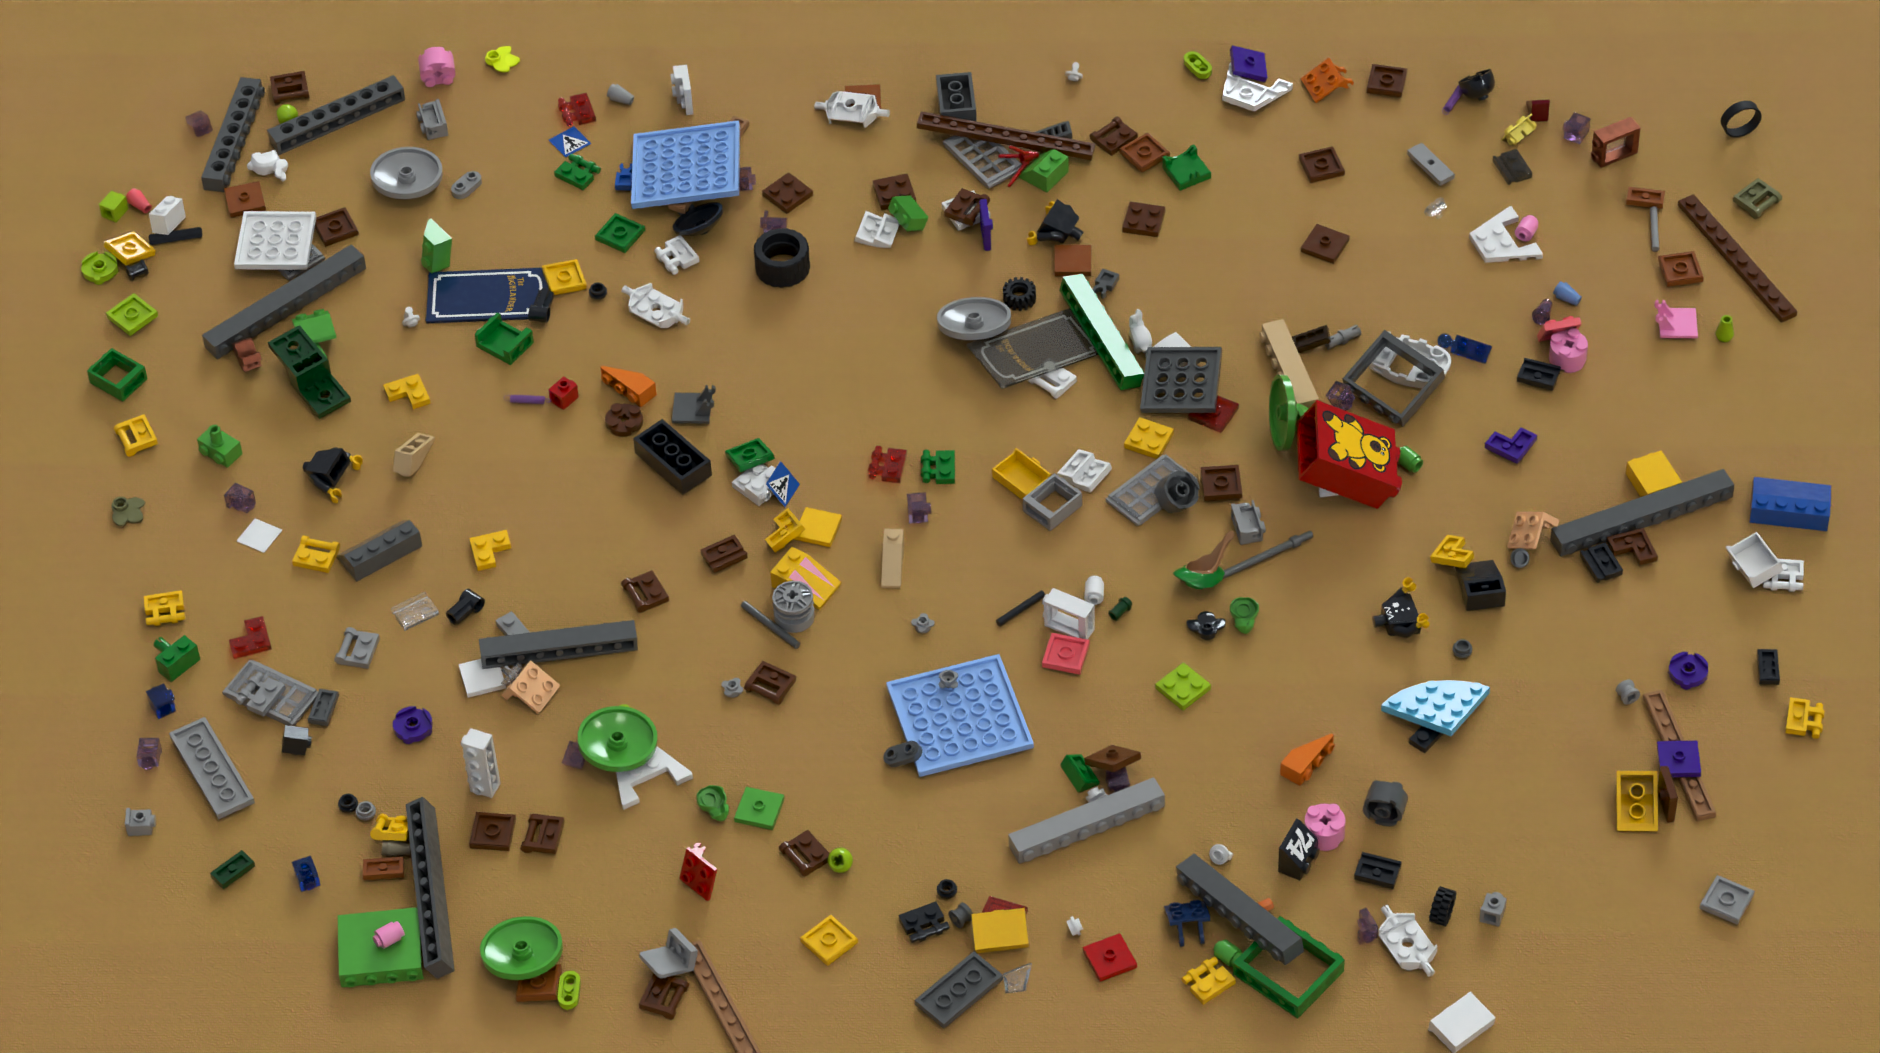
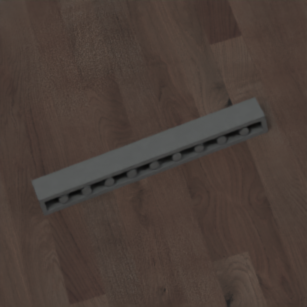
M352 244L204 333L202 335L204 347L216 359L221 358L234 350L232 343L256 337L261 332L302 309L338 285L366 269L364 256Z
M1721 469L1570 521L1558 527L1551 528L1550 541L1560 556L1573 554L1576 551L1607 542V537L1659 524L1662 521L1676 518L1688 512H1694L1697 509L1711 506L1714 503L1726 501L1733 497L1734 483L1726 471Z
M421 797L406 804L424 968L438 979L454 972L455 969L436 810L424 797Z

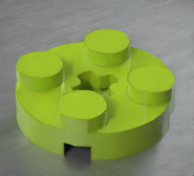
M104 251V254L93 252L82 260V275L85 279L94 282L96 285L103 284L119 272L116 257L109 252Z

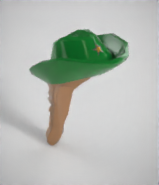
M1230 530L1211 554L1203 555L1194 561H1189L1188 564L1176 569L1172 574L1184 581L1190 588L1203 589L1214 587L1224 577L1225 572L1219 565L1230 541L1234 539L1235 533Z

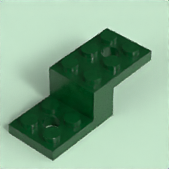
M300 325L268 342L269 348L288 370L291 385L319 419L351 402L350 396L331 374L328 359ZM291 346H297L296 349H289ZM322 395H330L328 398H321Z

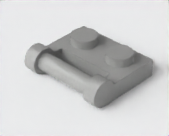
M347 627L344 632L345 638L339 653L335 655L334 661L341 665L369 669L380 640L379 634L357 631L352 627ZM354 639L357 641L351 657L346 656L351 641Z

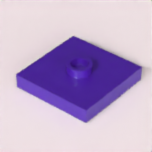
M1231 46L1232 74L1265 82L1268 78L1265 53Z
M980 199V227L985 251L991 250L993 221L989 219L987 199Z
M1657 741L1659 771L1660 766H1668L1671 777H1701L1698 741Z

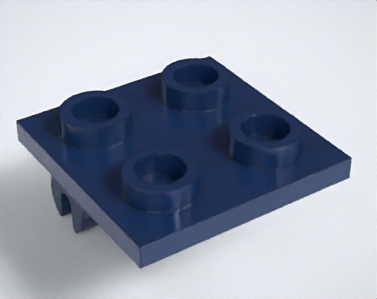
M1192 900L1189 903L1183 904L1174 902L1164 906L1169 925H1177L1180 947H1184L1182 923L1197 921L1200 944H1205L1202 922L1211 920L1204 901Z

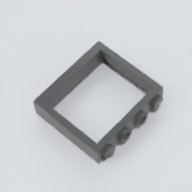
M1384 330L1342 379L1344 389L1348 393H1354L1361 402L1370 404L1377 413L1385 414L1392 423H1398L1403 427L1444 380L1445 374L1443 368ZM1385 347L1432 377L1401 414L1355 383Z

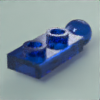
M1443 333L1437 339L1440 347H1451L1450 353L1486 364L1492 350L1490 345L1457 335L1455 340H1453L1449 334Z

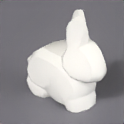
M276 150L262 154L256 152L252 154L247 168L262 176L275 173V177L285 181L288 162L286 159H280Z
M1136 309L1135 314L1129 318V336L1136 354H1139V352L1147 353V348L1152 347V338L1149 330L1144 326L1141 310Z

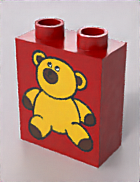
M1316 400L1297 421L1300 481L1376 509L1389 497L1394 498L1398 495L1402 486V478L1397 475L1400 448L1396 447L1395 429Z

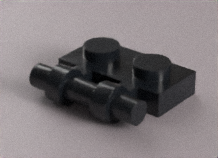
M936 901L898 915L906 935L914 933L909 935L911 943L925 941L929 936L935 934L938 936L943 934V931L950 929L948 922L941 923L944 921V915Z

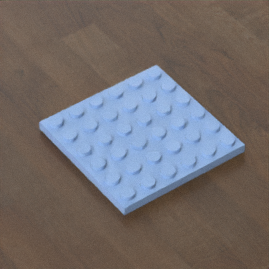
M739 120L634 134L631 190L632 209L739 196Z
M1000 654L886 682V687L906 742L915 741L922 747L921 757L914 762L919 777L1034 748L1032 737ZM945 670H952L958 673V687L954 689L940 688L939 674Z

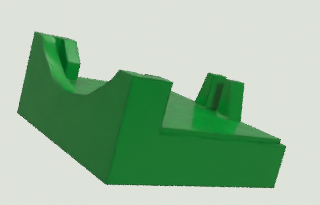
M1194 144L1178 156L1162 157V168L1179 191L1211 179V171L1197 155V148Z

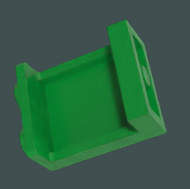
M498 312L489 318L487 323L475 333L476 347L509 365H512L534 343L531 329L526 327L523 331L514 328L503 322L501 314Z

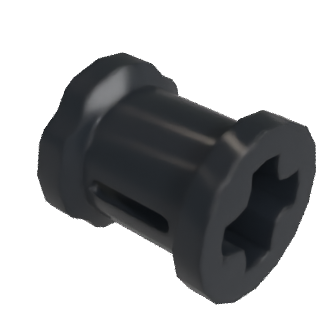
M143 259L134 265L125 266L131 281L135 277L149 273Z

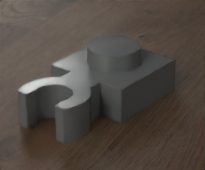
M1102 269L1095 280V286L1092 289L1094 293L1101 292V298L1104 299L1107 295L1106 290L1112 291L1119 281V274Z

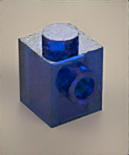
M164 683L146 691L148 702L158 719L176 712L174 705L175 696L171 689L167 690Z
M311 855L292 862L294 875L301 892L320 886L318 872Z

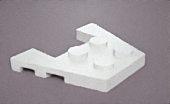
M1230 62L1222 101L1247 110L1256 111L1291 91L1293 83L1278 78L1274 85L1269 88L1240 78L1241 76L1233 75Z
M1509 206L1469 234V239L1485 263L1506 262L1513 258H1518L1520 261L1527 260L1529 257H1536V260L1543 259V253L1536 242L1518 248L1504 226L1516 223L1519 219L1512 206Z
M657 746L651 759L644 765L630 771L616 772L623 810L640 803L639 797L632 787L665 772H669L678 786L693 779L692 772Z

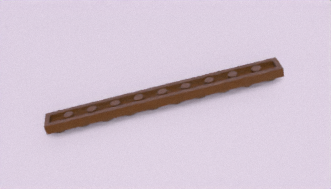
M922 111L917 121V129L1042 152L1055 149L1066 156L1091 161L1096 145L1095 143Z
M1694 194L1678 201L1680 209L1781 323L1797 316V310Z

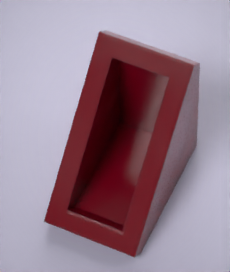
M1550 99L1526 101L1529 115L1532 114L1530 117L1531 121H1548Z

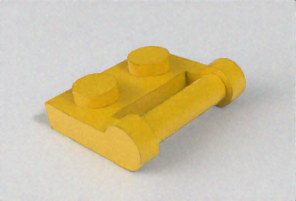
M145 414L114 426V431L116 435H119L128 457L134 456L138 451L158 444ZM130 429L136 443L131 444L126 430Z
M303 535L292 564L296 567L329 573L339 553L340 543L310 539L309 536ZM308 546L330 550V552L308 549Z
M380 814L376 819V826L370 832V836L374 840L406 841L409 836L407 817H388L386 814Z

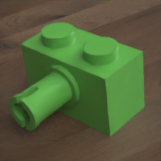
M211 425L197 439L198 449L202 455L212 458L217 464H222L227 468L243 454L240 441L221 431L218 425Z

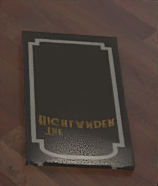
M1070 308L1005 330L996 336L967 344L968 349L1001 389L1098 355Z

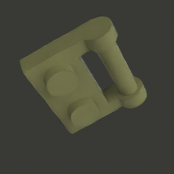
M1759 178L1733 197V202L1748 211L1754 219L1760 217L1761 213L1771 205L1782 200V195ZM1767 195L1770 197L1758 207L1755 206L1756 203Z

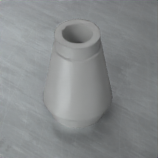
M612 84L608 89L607 97L610 100L628 105L632 104L634 95L620 85Z

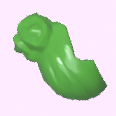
M1238 597L1231 602L1230 613L1235 619V628L1244 634L1249 633L1254 627L1255 619L1259 612V604L1250 597Z
M709 785L700 789L696 795L698 806L703 811L709 812L712 819L717 821L726 820L729 805L726 803L727 796L723 787Z

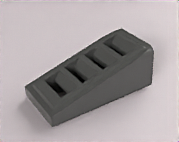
M1069 121L1036 131V133L1072 139Z

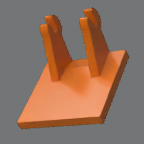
M1327 58L1301 78L1315 103L1338 87L1348 89V83L1354 84L1351 78H1345L1341 75L1340 72L1346 74L1345 67L1335 65L1330 58Z

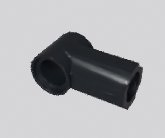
M548 288L538 290L534 304H531L529 307V321L548 323L554 292H551Z
M466 589L460 595L459 601L446 612V617L452 624L458 625L472 612L478 613L484 607L485 599L471 589Z

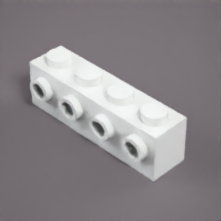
M470 728L467 735H464L461 740L470 791L476 795L492 798L501 784L493 736Z

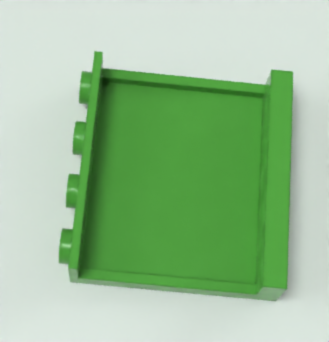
M417 907L338 915V959L341 987L424 979ZM398 921L404 930L405 936L385 949L381 946L377 947L373 940L374 931L390 922Z

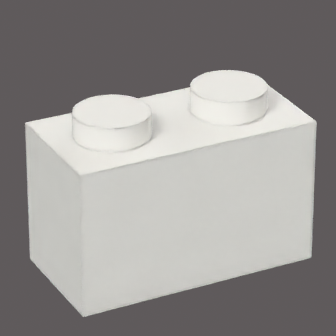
M166 196L149 213L152 233L169 235L186 218L182 198Z

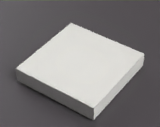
M481 659L459 664L468 698L506 689L500 667L482 669Z

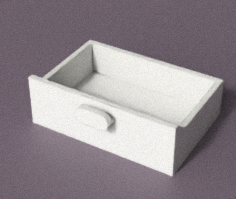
M1757 532L1733 546H1726L1727 552L1733 561V566L1737 571L1740 570L1753 588L1784 571L1780 561Z
M1469 992L1430 1020L1428 1030L1433 1032L1452 1053H1456L1493 1026L1496 1017Z

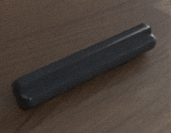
M201 227L175 230L169 235L150 234L148 238L150 245L201 238L203 234Z

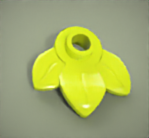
M502 46L497 50L487 52L485 62L499 72H509L510 67L516 66L520 62V58L510 54L511 46Z

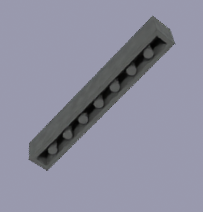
M634 620L479 639L482 669L527 664L530 660L533 663L638 650Z
M1195 853L1176 866L1177 880L1182 886L1188 887L1193 895L1203 899L1208 907H1213L1222 918L1225 917L1235 928L1242 930L1247 938H1252L1262 950H1267L1276 961L1279 960L1284 965H1287L1304 952L1300 936Z

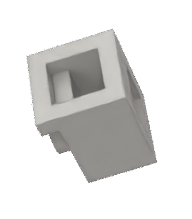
M126 808L125 827L128 836L152 835V829L156 827V816L152 815L151 809L131 810Z
M1499 892L1487 893L1480 910L1479 922L1499 927L1506 909L1507 898Z

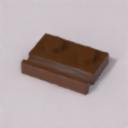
M735 534L700 549L702 557L708 566L711 567L713 573L748 558L747 552L744 551Z

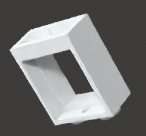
M1055 588L1044 596L1042 602L1044 605V626L1068 636L1089 639L1095 630L1094 604ZM1058 609H1059V610H1062V611H1064V612H1067V613H1069V614H1071V615H1074V616L1078 617V619H1076V618H1074V617H1071V616H1069V615H1066V614H1064V613H1061V612L1058 611Z

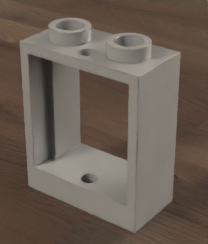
M1055 473L1023 498V511L1050 531L1082 506L1081 491L1076 487L1074 488L1064 478L1059 477ZM1056 491L1069 501L1053 513L1040 504V502Z

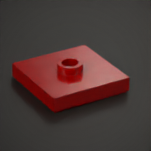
M1120 933L1083 947V953L1099 982L1137 968V962Z

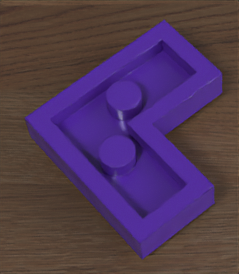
M1522 427L1512 439L1494 432L1485 442V449L1518 464L1537 441V435Z

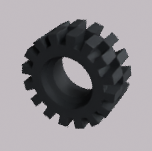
M1014 277V281L1009 279L1008 283L1005 282L1003 286L1004 304L1009 309L1012 307L1014 311H1016V308H1019V311H1022V308L1028 310V306L1031 308L1036 302V286L1034 282H1029L1028 278L1023 280V277H1020L1019 280H1017V277ZM1017 292H1023V293H1025L1024 295H1021V296L1014 295V293H1017Z
M1442 886L1438 888L1431 905L1429 922L1447 926L1455 905L1456 891Z

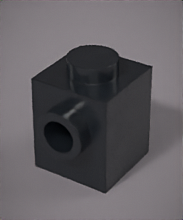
M285 725L281 753L305 756L306 749L311 747L312 736H308L309 728Z

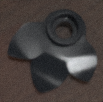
M1209 611L1201 612L1198 615V619L1187 620L1186 622L1188 629L1198 632L1204 640L1215 638L1217 631L1223 629L1226 625L1225 619H1216L1215 615Z

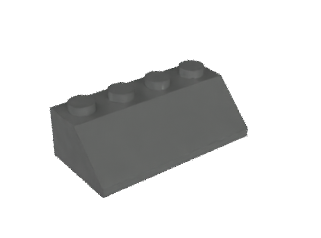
M402 520L337 555V559L357 582L422 547L420 532L410 520Z

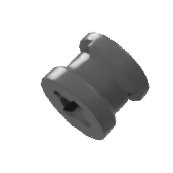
M963 902L958 905L957 909L950 910L948 913L950 920L958 928H962L965 922L972 921L971 914L973 912Z

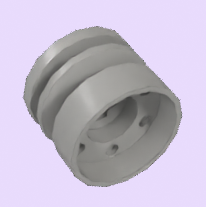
M788 581L777 586L772 596L775 623L789 633H798L808 629L815 618L811 588L800 581Z

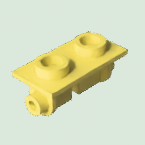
M1532 114L1526 118L1522 116L1517 120V125L1514 127L1510 125L1504 131L1505 135L1501 140L1503 141L1507 138L1509 145H1516L1524 138V135L1527 136L1533 132L1537 124L1529 119Z

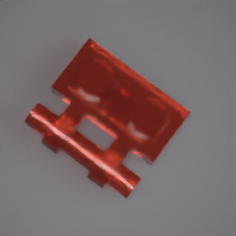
M587 92L569 96L570 102L565 101L563 97L558 99V108L562 112V119L567 126H572L573 121H578L579 125L596 121Z
M876 446L871 455L872 463L869 464L868 468L869 478L875 479L876 475H882V481L901 483L907 450L888 448L886 454L882 453L883 448L881 446ZM879 462H884V466H879Z

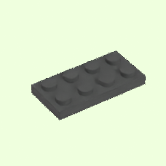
M973 951L915 999V1005L945 1029L1003 980V975Z

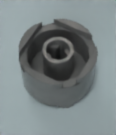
M1176 471L1158 482L1154 494L1163 509L1168 513H1177L1193 506L1198 501V490H1200L1197 479L1192 474Z
M1373 781L1363 805L1365 816L1368 819L1372 817L1376 820V824L1382 826H1394L1399 820L1401 821L1408 802V795L1403 790V785L1399 782Z

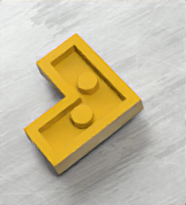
M419 374L383 384L389 402L408 397L413 409L431 404Z
M787 508L773 519L779 526V529L765 540L776 553L806 529L791 510Z
M507 530L469 538L477 571L496 567L493 553L511 549Z
M1446 535L1431 554L1430 559L1431 563L1466 568L1473 560L1474 552L1462 549L1465 545L1464 537Z

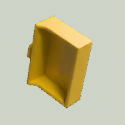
M1017 448L1014 449L1011 455L992 468V477L1021 500L1051 476V473L1040 466V462L1034 457L1029 458Z
M1025 908L971 914L976 953L1029 947Z

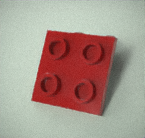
M695 843L693 849L690 847L686 848L679 879L706 901H709L718 869L702 857L706 847L700 848L701 843Z

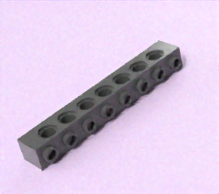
M394 75L268 129L269 142L278 155H281L404 101V88Z
M240 77L201 177L204 190L225 192L224 188L230 185L231 174L235 172L236 161L240 159V151L245 146L246 135L250 133L251 122H254L255 112L260 107V99L264 97L265 88L262 87L261 79Z

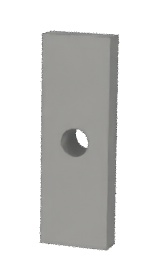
M1423 143L1407 150V155L1439 186L1455 179V174Z

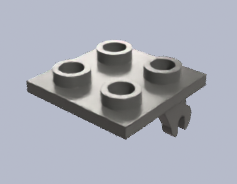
M706 385L701 393H675L672 423L709 424L711 408L714 407L712 394L716 392V387L712 385V389H709L708 385Z

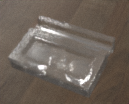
M426 592L391 607L392 614L395 615L404 631L439 615L437 607L427 596Z

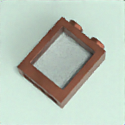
M1630 116L1594 131L1591 152L1592 160L1602 168L1637 154L1640 126Z

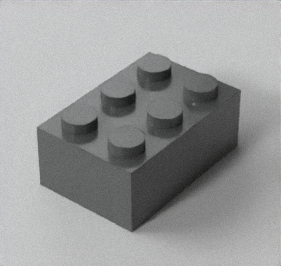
M971 72L936 75L940 115L977 122Z

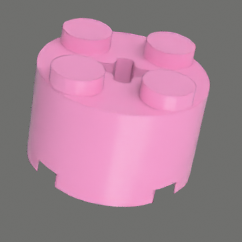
M431 47L424 50L422 56L421 54L419 55L420 77L427 87H433L436 84L449 85L453 82L455 65L451 51H445L443 47Z
M1576 328L1553 334L1550 341V364L1560 366L1567 373L1582 369L1587 359V339Z
M1318 804L1308 808L1305 815V826L1318 839V848L1321 851H1328L1338 847V844L1345 837V816L1337 804Z

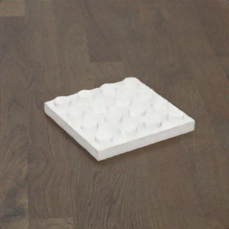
M244 211L234 262L235 269L307 270L316 222V212Z

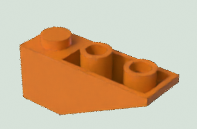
M607 366L600 367L602 381L612 386L619 394H623L631 403H635L639 407H642L657 395L655 382L643 373Z
M1331 733L1291 750L1281 762L1280 775L1299 786L1305 780H1309L1313 770L1321 766L1324 757L1332 753L1335 747L1334 734Z

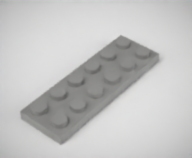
M205 717L169 733L170 739L218 820L255 803L253 796Z

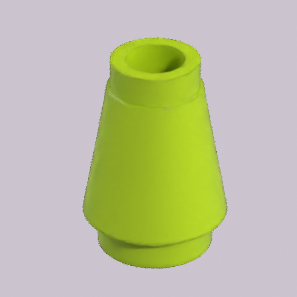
M1729 315L1721 317L1715 332L1718 340L1721 342H1729L1734 337L1733 321Z

